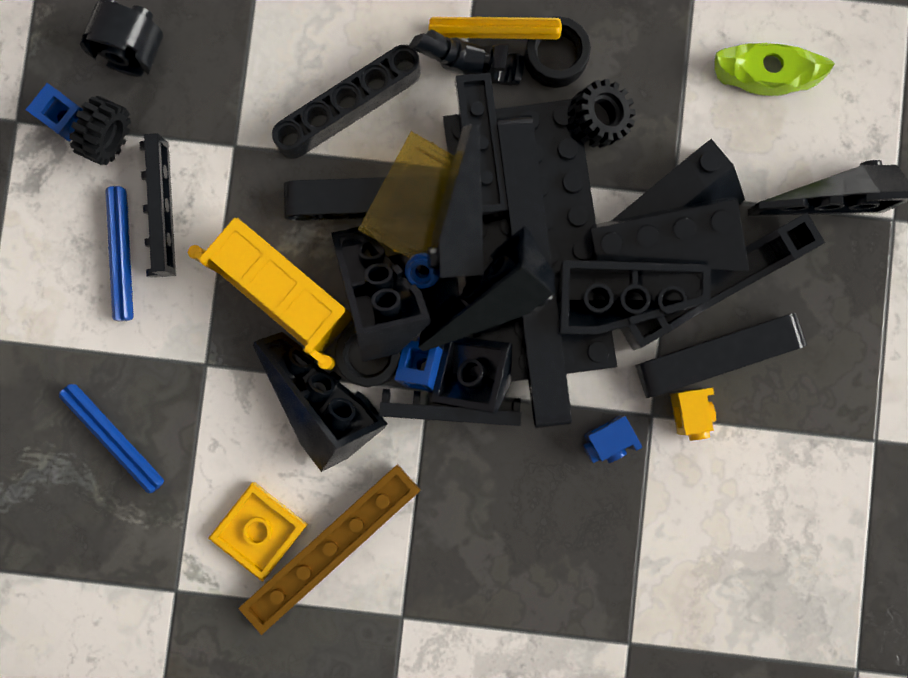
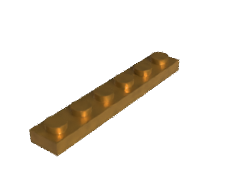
M397 464L238 609L261 635L264 634L418 494L421 489Z

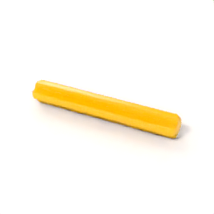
M431 17L428 30H435L448 38L557 40L561 37L562 23L559 18Z

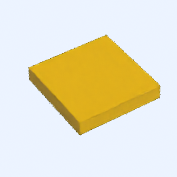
M252 482L208 539L263 582L308 524L256 482Z

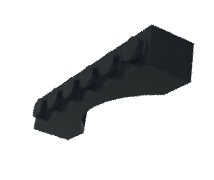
M806 212L745 247L749 271L711 269L710 302L620 329L632 350L640 349L739 290L821 246L825 241Z

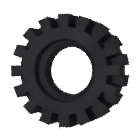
M604 79L601 82L596 80L572 98V105L568 107V113L574 114L568 119L569 125L576 124V128L572 130L575 135L578 133L582 134V137L579 139L582 143L590 140L589 147L592 148L598 145L599 148H604L628 135L631 131L629 128L633 127L635 123L634 120L630 119L636 115L635 109H629V106L634 104L632 98L626 100L624 96L628 93L627 90L624 88L618 91L620 84L617 82L610 84L609 79ZM594 103L600 104L606 110L609 117L608 126L597 118L594 111Z
M103 97L89 98V103L85 101L82 105L83 111L78 110L76 114L78 117L77 122L72 123L71 128L75 130L70 133V139L73 140L70 143V147L74 149L73 152L100 165H108L109 161L113 162L115 160V154L119 155L122 151L120 148L121 144L125 145L126 143L124 137L129 134L130 129L127 126L131 124V119L128 118L130 113L126 110L127 108Z

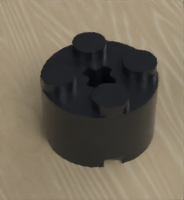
M98 0L83 33L80 46L95 60L97 55L107 59V67L127 75L142 77L144 71L147 75L150 73L163 39V32L152 21L153 14L144 7L134 5L132 8H129L115 0Z

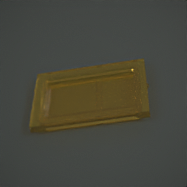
M411 131L358 230L390 247L394 252H399L408 258L419 253L427 254V248L432 247V235L455 156Z

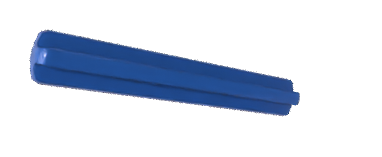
M111 186L106 188L105 194L112 318L115 321H129L133 319L134 315L127 191L120 186Z
M69 384L61 390L59 398L147 493H153L162 486L164 479L77 385Z

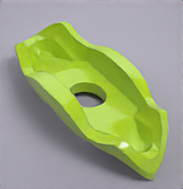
M750 43L725 48L716 53L714 61L717 78L722 84L736 86L749 93L765 96H778L801 90H809L825 79L835 65L829 58L806 49L774 43ZM768 56L778 58L781 62V70L776 73L767 71L763 65L764 58Z

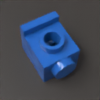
M48 83L45 84L25 109L69 142L71 141L70 133L75 130L71 128L72 123L78 120L76 114L78 110L83 111L81 107Z
M418 337L417 341H411L402 349L394 380L405 388L433 393L443 350L438 346L423 352L418 348L420 339ZM426 361V365L423 371L421 370V364Z
M619 415L584 434L587 443L583 445V448L592 463L599 460L604 461L605 459H607L608 463H612L627 454L625 450L627 447L636 451L643 448L626 416Z

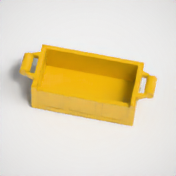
M234 218L207 250L198 245L189 247L188 255L220 274L305 346L303 350L318 361L320 368L332 370L335 367V359L323 353L352 320L350 312L239 218Z

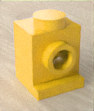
M713 387L670 393L677 434L688 435L689 441L710 438V431H714L713 422H716L714 405L712 402H708V395H714Z

